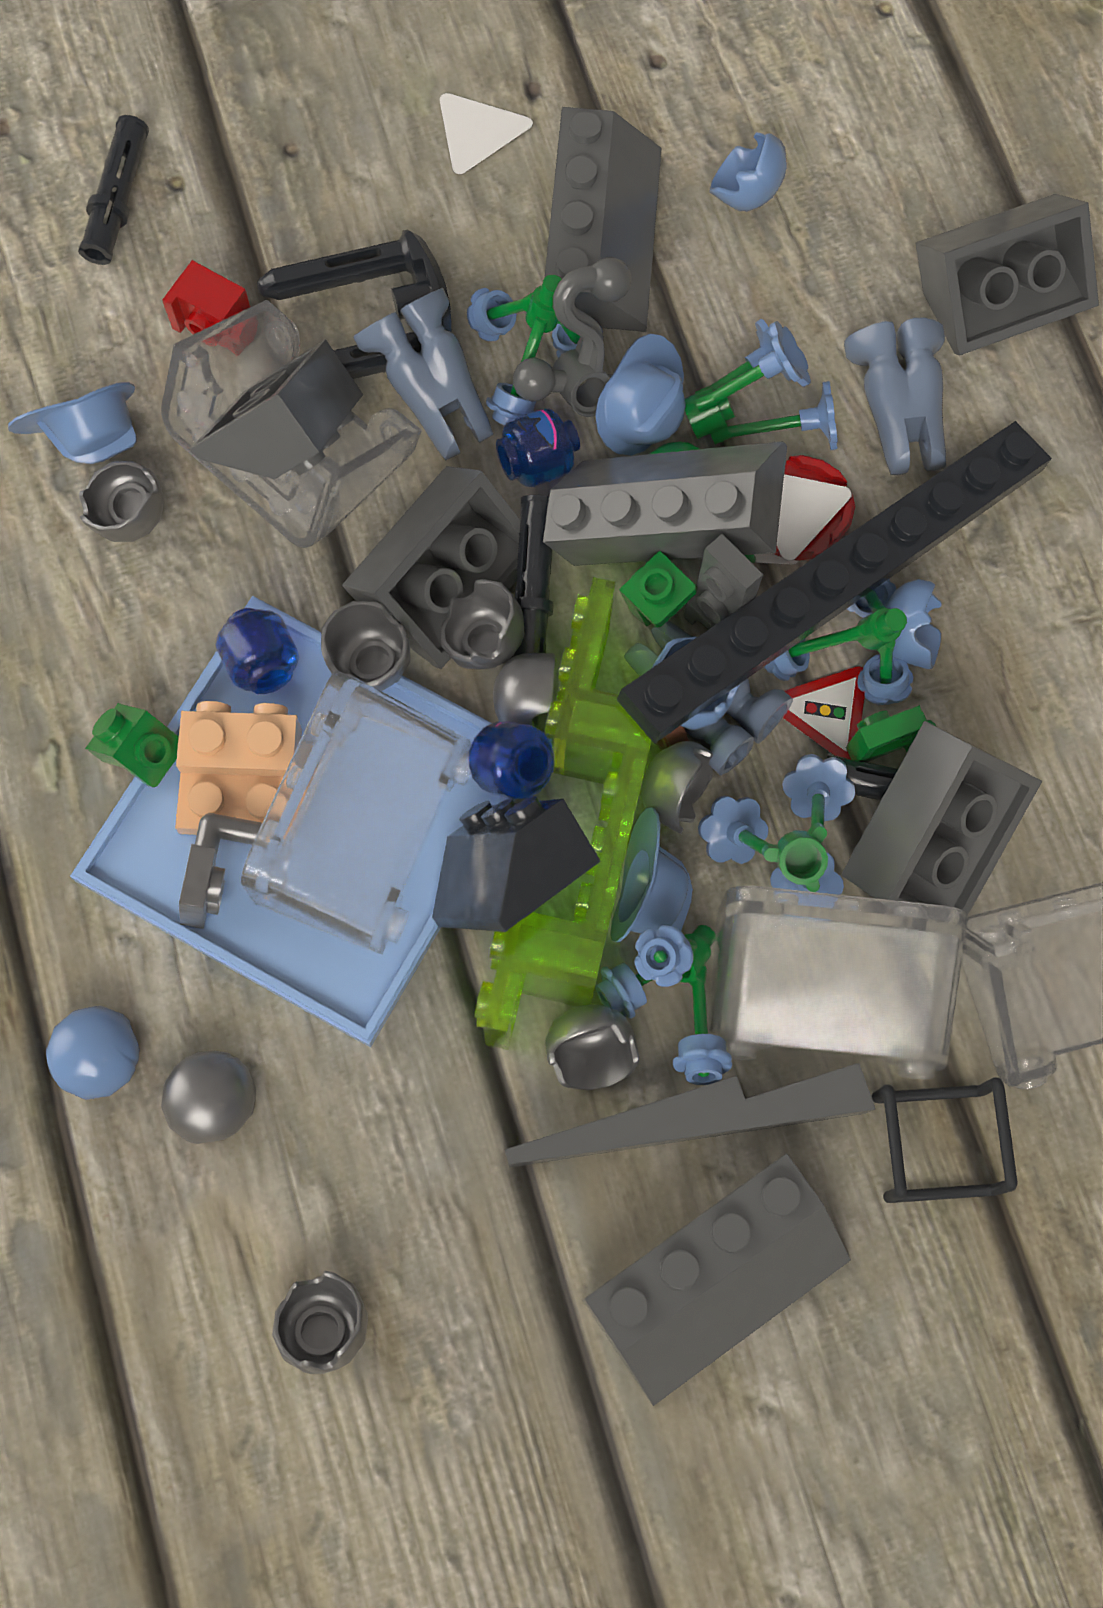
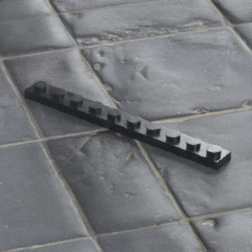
M1014 421L623 687L616 700L654 744L1042 472L1052 458Z

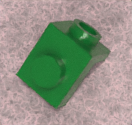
M659 551L644 566L639 568L619 591L632 614L646 627L652 623L655 627L660 628L696 595L697 588L678 567Z
M118 703L115 708L107 710L97 720L92 730L94 737L85 748L102 762L124 768L145 785L157 787L177 759L179 736L148 711Z
M920 705L890 716L887 710L880 711L866 717L857 724L858 731L845 748L851 760L860 762L872 761L901 748H905L906 752H908L924 721L934 726L936 724L932 720L926 719Z

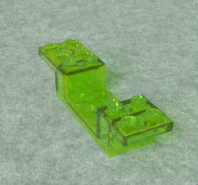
M593 577L589 597L582 595L577 597L571 623L573 632L570 648L565 647L558 676V681H560L558 701L552 700L545 728L547 738L544 752L553 754L552 773L604 784L598 820L608 823L606 828L595 825L591 839V845L601 862L585 873L586 875L594 876L595 879L593 884L581 883L574 913V922L532 912L508 931L494 932L489 958H492L490 969L495 970L496 975L494 983L482 982L475 1010V1017H478L476 1026L484 1029L485 1043L488 1046L509 1050L522 994L576 1007L592 1003L652 741L616 700L619 694L596 690L611 626L615 581Z

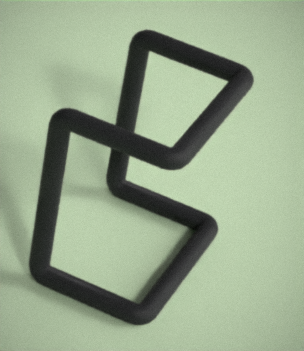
M993 1077L980 1085L897 1091L891 1085L886 1084L872 1093L873 1102L878 1104L884 1103L894 1180V1189L888 1190L883 1194L885 1202L901 1203L996 1196L1016 1189L1018 1180L1004 1083L999 1077ZM993 1092L1005 1180L993 1184L907 1190L896 1102L981 1097Z

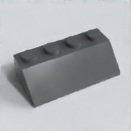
M562 107L545 277L547 275H557L563 279L567 273L579 267L592 266L601 258L614 257L622 260L628 266L631 274V286L624 297L616 302L607 303L597 299L590 290H583L577 295L575 306L590 315L599 323L601 328L646 332L662 148L614 111Z
M782 441L582 461L550 489L543 543L573 566L649 561L659 551L669 560L703 558L705 548L721 534L743 555L776 553L787 445Z
M786 1153L589 1294L582 1301L654 1406L843 1267L851 1259L824 1204Z

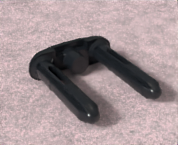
M408 229L402 231L399 240L270 269L257 282V289L260 295L283 300L407 271L412 276L413 284L391 288L395 310L400 320L404 319L400 311L403 307L433 291L443 288L448 297L446 283L435 257L423 238ZM449 302L448 309L442 317V326L445 330L452 333L451 306ZM414 332L406 333L412 348L420 353L422 346ZM357 345L333 350L353 379L386 372L387 360L381 352L367 353L359 349Z

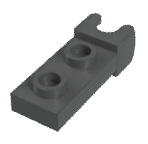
M723 534L705 548L696 585L697 593L686 603L684 617L691 625L699 621L708 630L756 598L763 574Z

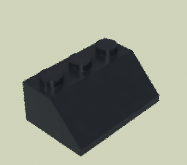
M532 796L520 803H514L512 798L504 800L497 805H491L490 801L482 802L464 813L459 818L463 826L447 836L432 918L438 927L506 932L601 862L564 799L539 801L537 796Z

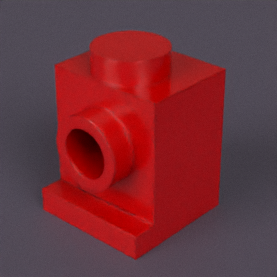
M191 260L162 299L172 329L181 333L187 327L194 336L205 342L214 340L231 349L235 342L240 343L245 339L252 326L253 315L246 289L194 260Z

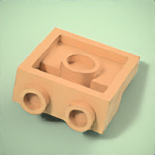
M202 701L197 703L196 711H181L176 767L180 771L175 825L178 833L197 835L202 816L208 813H215L272 824L270 837L294 838L302 728L297 715H288L287 707L274 703L256 704L253 713H231V706L217 701Z

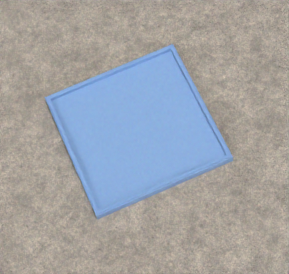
M252 596L167 727L179 736L181 711H196L197 703L202 701H217L231 706V713H253L256 704L274 703L287 707L288 715H297L302 728L294 838L270 837L268 848L220 839L216 867L225 868V883L218 915L207 913L204 929L180 925L179 900L191 844H195L196 835L179 834L175 829L180 771L176 767L175 761L157 787L147 786L138 778H133L70 877L89 890L371 1048L441 928L437 926L432 915L447 836L463 826L459 818L476 805L485 801H490L491 805H497L510 798L515 802L538 762L536 750L531 743L515 739L506 730L403 675L398 682L378 693L365 694L361 691L354 692L334 678L328 669L321 652L320 631ZM283 645L285 646L283 648L285 649L284 654L276 666L267 672L258 669L255 676L245 677L236 674L226 665L254 659ZM271 677H273V679H272L269 683H267L266 685H255V684H254V683H264V682L268 681Z

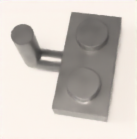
M208 813L202 816L195 844H191L179 900L180 925L204 929L207 913L216 915L219 913L225 883V868L216 867L220 839L268 848L272 824L215 813Z

